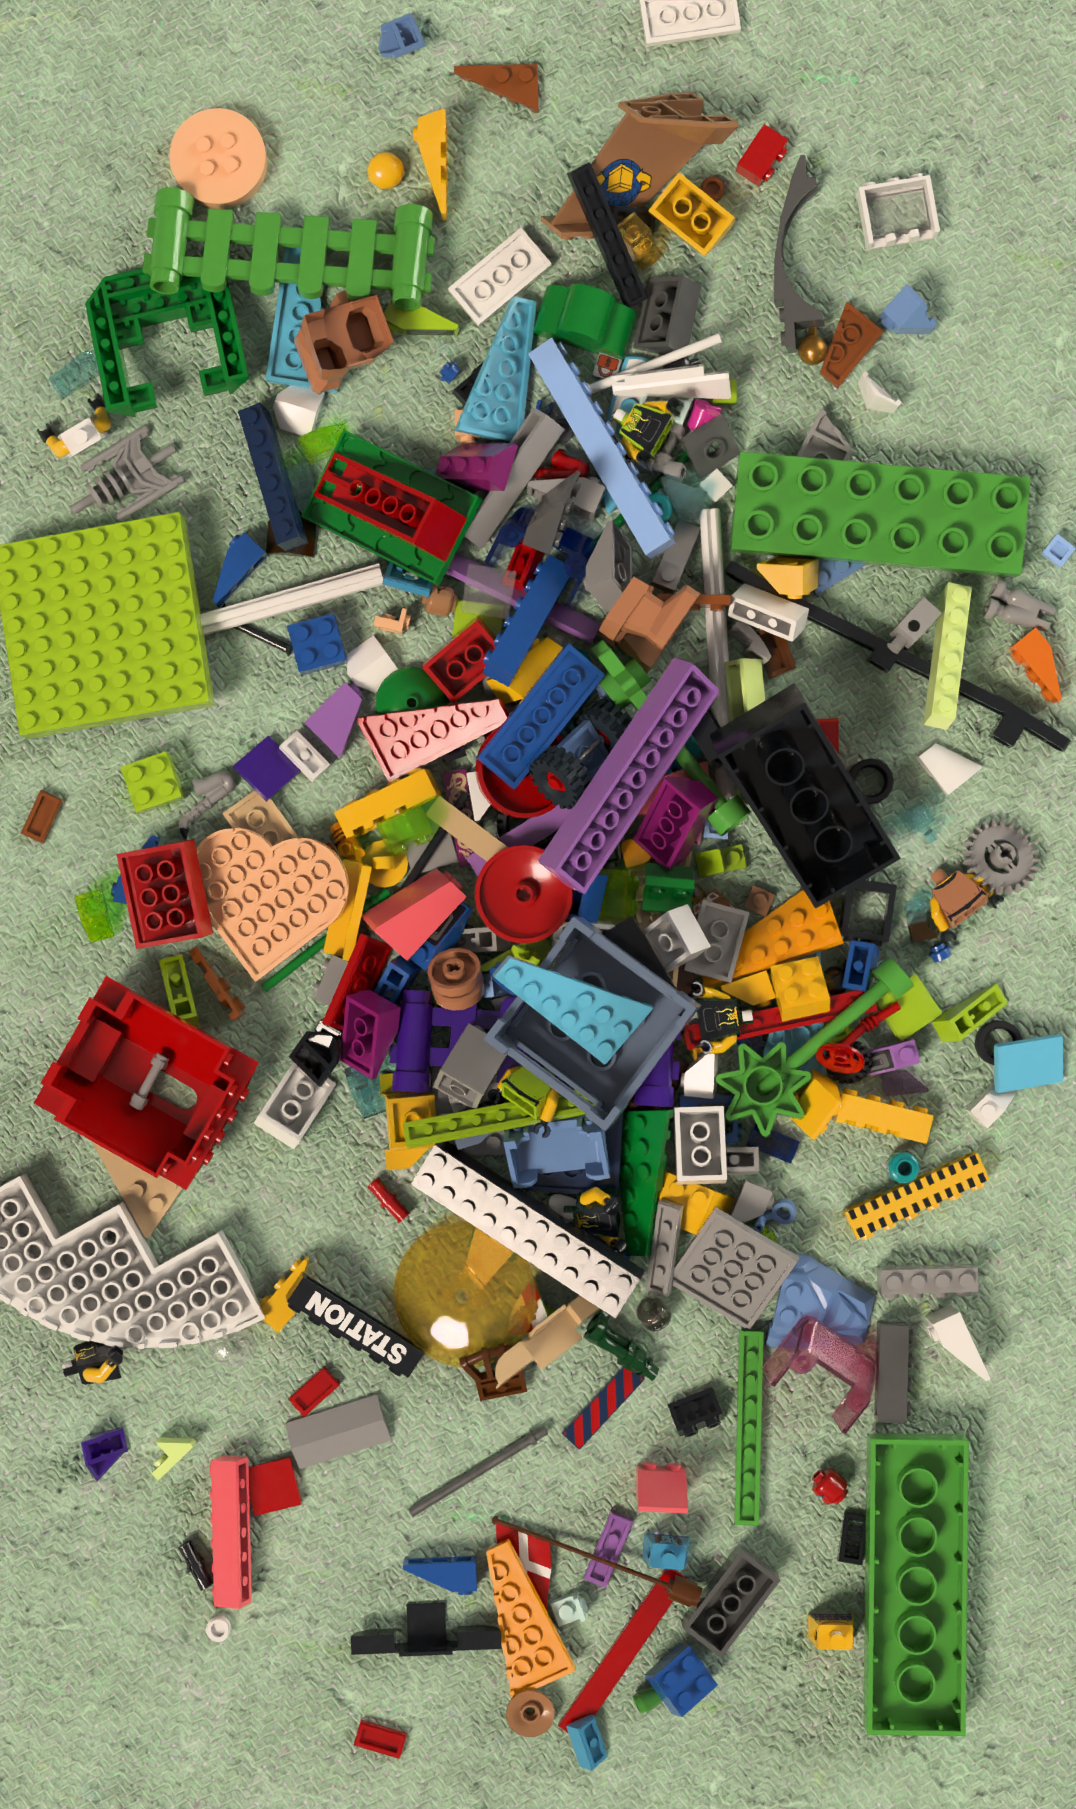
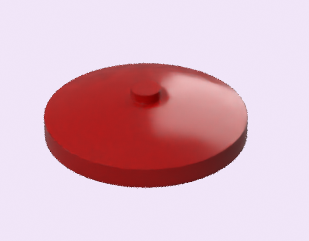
M500 727L496 728L487 736V738L482 743L478 754L481 752L484 746L488 743V741L492 738V736ZM559 734L550 744L551 747L557 746L563 740ZM476 759L475 771L479 789L487 802L499 812L516 818H532L543 815L556 807L552 804V800L544 798L543 792L539 793L537 790L539 787L532 782L534 778L530 777L529 773L531 770L516 789H512Z
M517 845L501 850L485 863L478 875L475 885V902L478 913L485 925L493 933L505 940L515 943H533L543 940L555 933L563 925L570 913L573 903V889L566 886L537 862L545 850L543 848L532 845Z

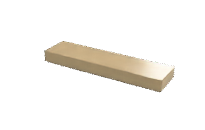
M441 796L436 799L425 814L485 861H488L501 850L509 848Z

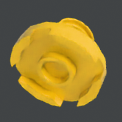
M380 840L366 847L365 851L367 854L364 856L362 863L372 865L369 879L371 884L377 887L388 888L402 881L407 874L409 862L405 851L400 845L393 841Z

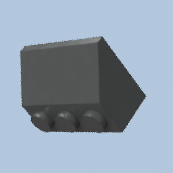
M685 276L648 278L645 290L648 298L642 304L633 348L665 355L689 345L702 286Z

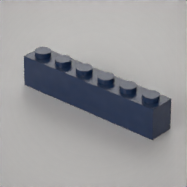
M261 403L239 410L238 414L276 544L285 551L308 544L270 411Z

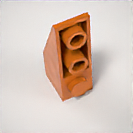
M1035 627L1008 649L1012 652L1010 656L1013 661L1025 668L1027 678L1032 683H1037L1042 689L1040 693L1044 699L1055 704L1062 700L1052 649Z

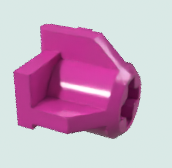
M694 398L687 425L690 430L694 431L718 416L722 409L721 407L712 406L706 400Z

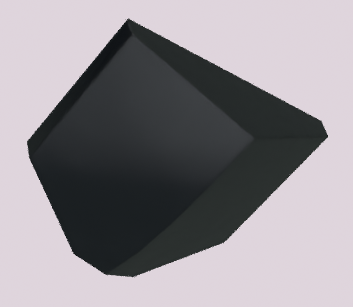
M306 1031L289 1055V1058L319 1087H322L340 1061L339 1041L330 1033Z

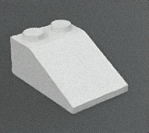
M293 1062L254 1124L295 1149L336 1086V1083L327 1078L322 1087H319Z
M949 1305L925 1316L928 1323L924 1326L929 1337L934 1342L938 1341L945 1349L985 1381L990 1380L964 1320L956 1308Z

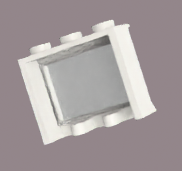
M913 174L908 179L903 180L890 178L885 183L880 184L867 182L858 188L856 197L866 251L937 238L940 228L930 175Z

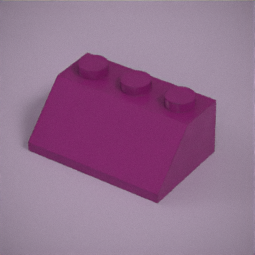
M461 444L440 456L435 475L464 490L505 491L518 445Z

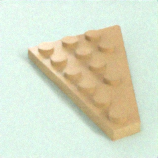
M92 1142L143 1236L148 1239L183 1188L162 1176L156 1178Z

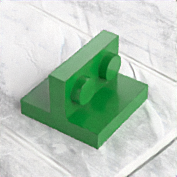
M646 863L642 912L665 914L669 910L687 904L691 909L695 880H693L694 867L676 865L670 871H667L660 864Z

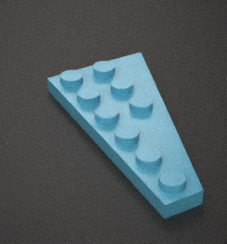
M285 247L283 263L300 264L301 248ZM280 283L266 382L311 389L294 340L299 330L302 329L301 324L304 316L322 310L320 297L316 299L303 298L299 295L298 284ZM335 389L325 391L337 394V390Z

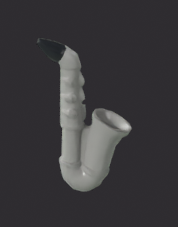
M218 771L206 778H192L197 798L205 794V797L197 802L198 804L194 805L191 810H188L179 821V830L184 840H187L188 825L235 788L236 779L232 773Z

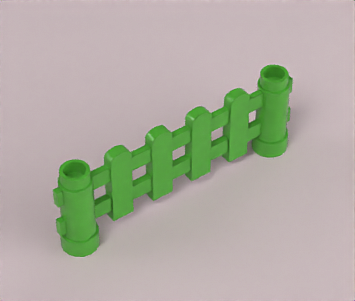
M165 187L156 192L154 206L156 218H149L147 228L148 238H153L151 254L144 253L142 270L143 273L150 275V288L157 293L166 295L177 293L183 276L201 277L202 287L206 291L213 293L225 290L227 279L249 281L251 292L260 296L272 294L275 289V282L298 284L299 295L306 299L321 297L323 286L346 287L347 298L351 301L371 297V289L391 291V303L395 308L402 311H414L420 308L423 294L430 293L432 273H426L427 257H434L435 237H430L433 214L432 211L422 205L405 204L399 206L395 211L393 230L395 235L377 234V220L353 219L352 232L329 230V217L305 215L303 228L281 227L282 218L281 214L257 212L255 225L233 224V210L209 209L207 222L191 221L194 198L190 193L174 187ZM187 240L205 242L203 257L185 256ZM231 243L253 245L252 260L229 259ZM279 247L301 248L300 264L277 263ZM327 250L348 251V267L325 266ZM375 253L392 254V270L373 269Z

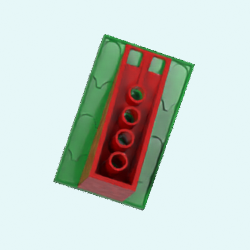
M343 430L301 517L440 586L444 578L443 576L446 574L455 556L454 554L457 552L466 534L465 532L468 530L477 512L476 510L483 499Z

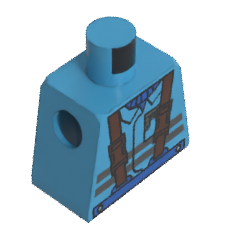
M644 1533L642 1558L652 1568L684 1570L688 1563L690 1537Z

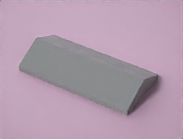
M378 1394L285 1423L291 1450L299 1469L392 1440Z

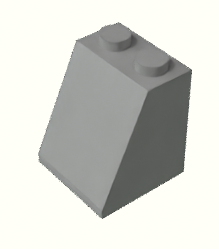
M468 1023L440 1069L433 1087L470 1109H477L508 1054L503 1055L483 1040L487 1035L483 1028Z

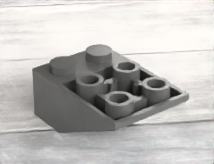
M576 471L542 496L527 527L523 545L549 555L553 546H559L563 536L561 530L566 531L570 522V517L567 514L571 515L576 502L572 497L576 498L581 483L577 482L580 472Z

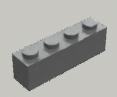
M877 1321L874 1418L879 1423H907V1416H911V1402L907 1401V1395L912 1390L911 1377H908V1368H912V1353H909V1344L913 1343V1330L909 1329V1325L906 1322Z

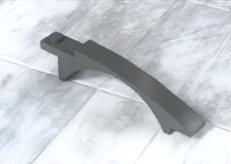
M800 155L792 175L780 218L774 258V303L776 307H784L779 308L780 322L785 324V331H781V345L786 346L787 353H797L796 329L825 326L823 312L812 307L797 294L786 276L783 263L784 242L790 224L801 207L818 193L816 177L808 178L805 155Z

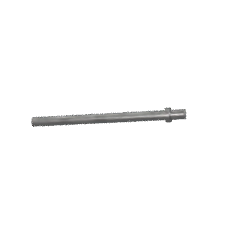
M542 1426L534 1432L529 1431L526 1433V1437L410 1507L408 1510L411 1516L418 1515L531 1444L535 1446L538 1444V1440L549 1434L545 1426Z

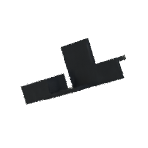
M445 1602L406 1605L408 1643H396V1628L364 1630L350 1636L351 1655L399 1653V1657L453 1655V1651L502 1649L501 1630L489 1625L458 1626V1641H447Z

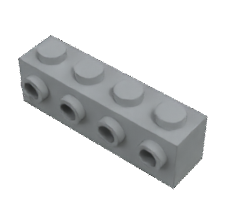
M973 1264L876 1266L877 1291L884 1295V1298H899V1294H909L910 1298H922L923 1294L933 1293V1297H947V1293H957V1296L966 1297L972 1296V1292H979L978 1267Z

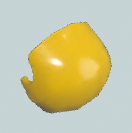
M390 152L376 154L369 161L366 169L369 182L379 189L395 188L401 183L404 176L402 161Z

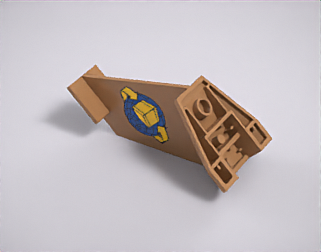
M693 92L668 93L619 102L618 107L626 112V114L591 163L609 207L610 205L644 207L703 145L723 144L737 129L738 122L728 115H702L704 99ZM574 190L557 215L541 216V221L550 230L559 235L561 239L572 240L574 237L580 236L587 239L594 238Z

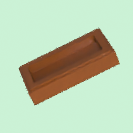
M40 790L20 834L44 844L64 800Z

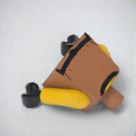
M940 868L931 875V879L937 886L932 889L933 897L930 900L931 917L938 931L941 932L940 939L944 944L948 945L945 941L947 934H951L954 940L957 938L956 934L948 929L949 927L954 929L986 903L990 908L997 909V906L993 904L994 898H997L1000 902H1004V898L1001 895L994 894V890L989 893L987 884L980 888L983 882L982 877L973 880L974 874H963L959 870L948 876Z

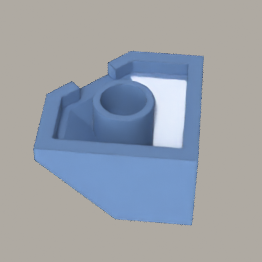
M908 284L902 288L879 317L882 325L888 331H893L895 334H931L937 326L934 318H928L926 309L928 307L925 301Z

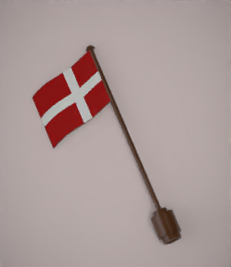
M498 1516L492 1518L493 1525L496 1524L497 1544L507 1539L510 1540L547 1613L552 1569L551 1544L666 1587L665 1593L669 1594L668 1599L688 1607L691 1605L697 1607L703 1589L697 1586L698 1583L675 1575L674 1580L669 1578L667 1583L498 1519Z

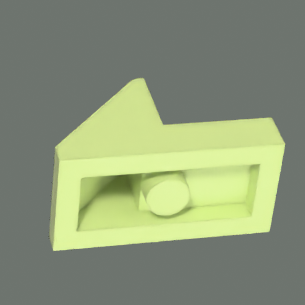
M160 1437L156 1444L168 1457L163 1454L153 1464L156 1468L151 1474L159 1480L194 1447L196 1441L193 1438Z

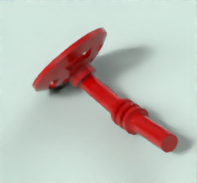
M895 1001L878 1013L870 1014L869 1018L865 1017L864 1020H860V1024L839 1044L830 1043L819 1047L816 1053L818 1062L831 1071L844 1074L856 1073L863 1069L865 1064L864 1056L850 1046L864 1032H870V1030L874 1029V1026L878 1027L881 1021L901 1010L898 1002ZM828 1050L830 1057L826 1058L823 1051ZM854 1053L858 1056L859 1061L853 1058Z

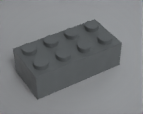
M739 1543L702 1591L697 1607L692 1605L681 1619L682 1628L722 1658L781 1581L778 1572Z

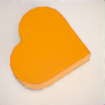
M627 839L621 845V855L626 870L645 865L649 862L651 856L633 839Z

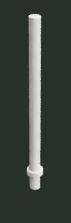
M717 333L615 375L654 370L722 342L721 337ZM611 376L590 385L587 383L592 391V394L589 396L593 397V393L611 387Z

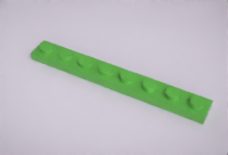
M739 1329L734 1525L759 1526L763 1330Z

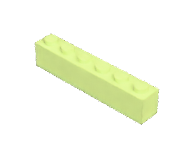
M948 582L940 594L938 610L942 614L937 618L923 725L947 730L956 718L972 587Z
M742 658L725 662L730 722L765 701L761 659ZM736 785V795H739L742 801L749 805Z

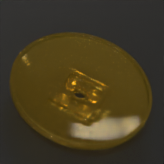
M456 1222L432 1229L411 1245L402 1258L396 1273L394 1302L401 1326L417 1348H421L424 1354L440 1363L462 1368L459 1358L463 1355L469 1356L485 1346L493 1348L498 1347L500 1343L514 1346L522 1341L534 1317L536 1287L527 1260L471 1223ZM462 1290L466 1292L468 1296L466 1303H460L457 1300V1291ZM500 1356L490 1358V1362L498 1361ZM481 1360L473 1365L475 1367L484 1366V1362Z

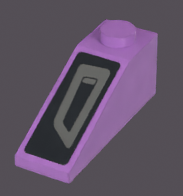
M910 1038L866 1050L867 1053H871V1057L868 1058L869 1061H872V1065L868 1067L871 1071L866 1073L867 1076L921 1063L915 1040Z

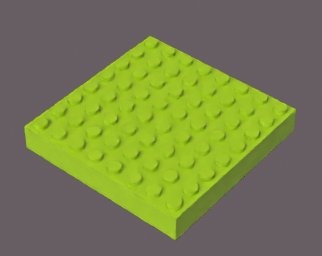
M180 512L0 545V611L19 736L32 739L215 706L204 632L201 626V613L186 519Z

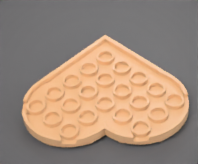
M228 828L210 834L196 847L211 923L255 982L259 981L334 923L347 904L349 878L344 863L334 850L315 839L292 838L272 846L267 839L254 831L244 828Z

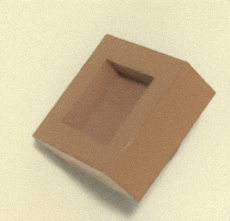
M752 885L743 908L766 917L775 895Z

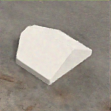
M865 371L861 375L858 385L866 409L894 414L902 402L899 399L896 401L869 378V374Z
M289 386L278 393L273 409L280 430L311 439L325 393L322 392L321 395H318L311 389Z
M374 635L347 654V674L356 686L373 693H377L381 683L388 675L398 670Z

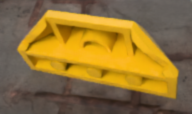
M666 1169L664 1171L662 1190L658 1191L657 1203L664 1199L684 1206L680 1229L695 1235L714 1207L729 1214L735 1200L734 1197L703 1184L677 1185L676 1173Z

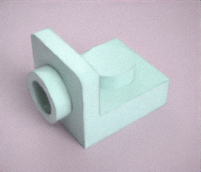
M577 1591L550 1601L559 1627L581 1619V1622L586 1620V1612L589 1611L585 1598H580Z

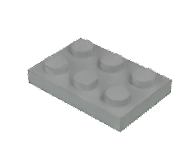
M702 900L697 922L711 947L698 957L685 963L684 971L731 983L750 912Z

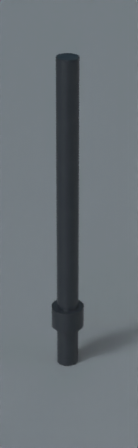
M462 791L453 806L461 811L469 800L470 795ZM442 827L438 828L403 884L398 886L393 894L417 880L447 834L446 830Z

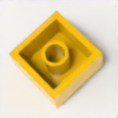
M818 956L771 966V981L782 1022L830 1011V997Z

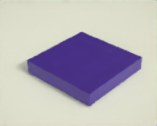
M269 736L233 766L239 775L266 802L301 772Z

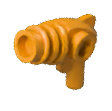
M339 822L333 824L329 831L331 832L330 835L333 836L334 844L338 845L337 849L344 859L363 862L367 852L362 848L357 838H346Z

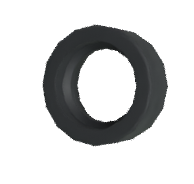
M873 758L861 760L852 766L849 771L855 782L858 773L864 768H875L883 775L884 785L882 790L876 795H864L869 805L879 803L887 798L894 784L893 773L888 765L881 760Z
M993 1020L985 1023L978 1030L975 1036V1049L978 1056L984 1062L994 1065V1056L990 1055L985 1047L986 1036L992 1030L1003 1029L1011 1035L1013 1041L1023 1040L1020 1031L1009 1022Z

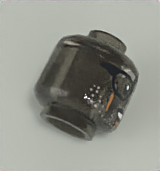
M657 1295L645 1297L640 1301L636 1309L639 1321L650 1331H660L671 1321L672 1313L670 1308Z

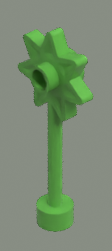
M601 640L591 648V651L607 671L599 682L600 686L621 710L632 703L638 711L647 698L642 688L650 683L651 679L634 658L623 666L611 648ZM685 745L682 747L675 759L691 780L701 781L719 797L713 807L715 811L707 820L717 833L723 836L745 820L752 812L739 795L727 801Z
M887 957L872 970L877 982L788 1058L787 1048L783 1042L778 1043L763 1058L746 1044H740L738 1047L740 1070L716 1076L717 1084L735 1095L725 1114L726 1119L729 1122H733L753 1115L763 1137L770 1136L778 1115L798 1120L803 1119L805 1116L804 1111L795 1098L794 1093L810 1082L812 1077L810 1072L798 1069L817 1053L819 1047L832 1041L887 993L895 1000H898L914 987V984L893 959Z

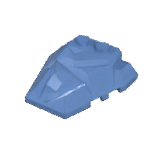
M792 1252L799 1256V1259L780 1286L773 1320L769 1322L765 1345L789 1351L865 1343L875 1296L837 1274L834 1270L827 1268L811 1256Z

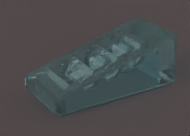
M83 351L49 378V381L62 399L99 376L95 356L90 351ZM84 362H87V364L90 366V368H91L90 371H89V369L87 368V366L85 365ZM78 366L84 374L82 377L76 369ZM69 372H71L76 382L73 383L68 375ZM63 377V379L65 380V382H66L67 385L69 386L67 389L64 387V385L62 384V382L59 380L60 378Z

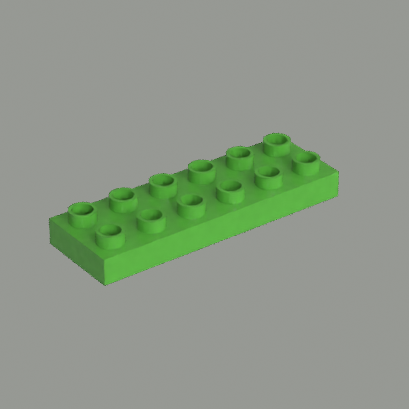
M740 451L737 463L729 552L1016 578L1022 574L1031 477Z
M867 1433L863 1725L867 1735L966 1736L969 1440L964 1435Z

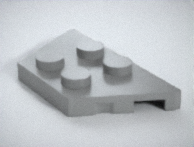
M820 409L796 456L848 461L853 449L843 439L838 428L832 424L825 410Z

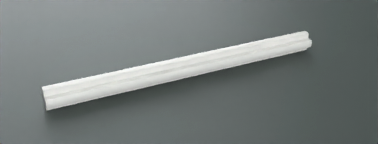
M720 509L700 510L704 594L725 595ZM705 608L709 680L720 690L711 704V712L722 727L730 722L725 662L729 661L726 608L725 611L721 612L710 611V608ZM724 765L719 769L715 767L716 787L724 797L736 796V784Z
M380 563L202 613L200 619L204 636L383 585L384 575Z

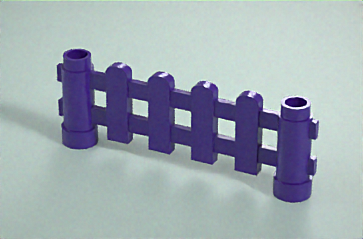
M403 990L402 1003L397 1005L401 1007L397 1045L390 1046L389 1063L396 1064L392 1077V1090L430 1092L432 1073H429V1067L443 1066L468 1023L473 1026L477 1025L481 1028L491 1029L496 1021L502 1018L516 998L504 999L501 1003V1011L477 1010V1003L465 1010L453 1011L433 1007L431 1005L432 991ZM525 1003L523 1004V1006L520 1008V1010L517 1012V1014L514 1016L513 1019H515V1017L518 1015V1013H519V1012L521 1011V1009L524 1007ZM432 1025L451 1027L450 1048L431 1047ZM681 1032L675 1040H681ZM674 1041L636 1091L635 1105L673 1107L674 1087H672V1080H678L679 1062L673 1061ZM524 1053V1054L527 1055L529 1058H531L533 1061H535L537 1064H539L541 1067H544L541 1063H539L537 1060H535V1059H534L533 1057H531L529 1054ZM507 1055L497 1073L496 1083L501 1080L509 1068L520 1066L521 1064ZM557 1075L555 1076L557 1079H559V1080H560L561 1082H563L565 1085H567L568 1087L570 1086V1085H568L566 1082H564L562 1079H560Z

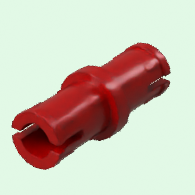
M379 1177L367 1187L381 1202L380 1206L386 1208L398 1223L410 1214L396 1198V1193H391Z

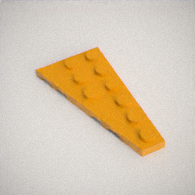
M802 890L745 931L732 981L770 969L771 966L788 963L843 944L844 942L830 901L815 909L804 890ZM701 975L704 986L708 988L729 983Z
M507 1539L488 1548L486 1554L490 1578L493 1583L494 1601L497 1606V1619L499 1629L501 1630L503 1655H505L506 1672L512 1698L521 1691L535 1690L574 1672L576 1666L510 1540Z

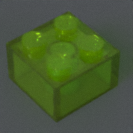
M422 806L376 824L388 854L394 853L395 856L408 851L407 846L416 843L418 847L430 842L429 837L433 836V831Z

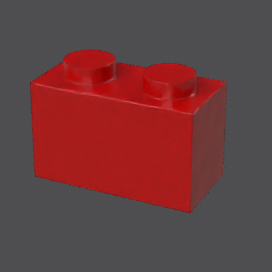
M763 124L737 163L735 172L760 187L763 181L768 182L775 171L772 167L776 161L781 162L787 154L788 149H786L788 139Z

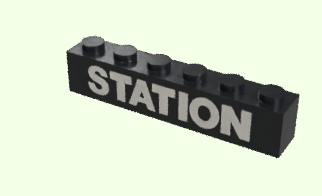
M301 1272L286 1294V1301L289 1303L288 1307L296 1313L302 1311L309 1315L308 1319L317 1326L323 1324L328 1327L330 1334L338 1339L344 1337L349 1341L348 1344L357 1351L363 1349L368 1352L369 1358L376 1363L381 1364V1362H384L389 1366L388 1369L397 1376L403 1374L409 1377L424 1355L421 1346Z

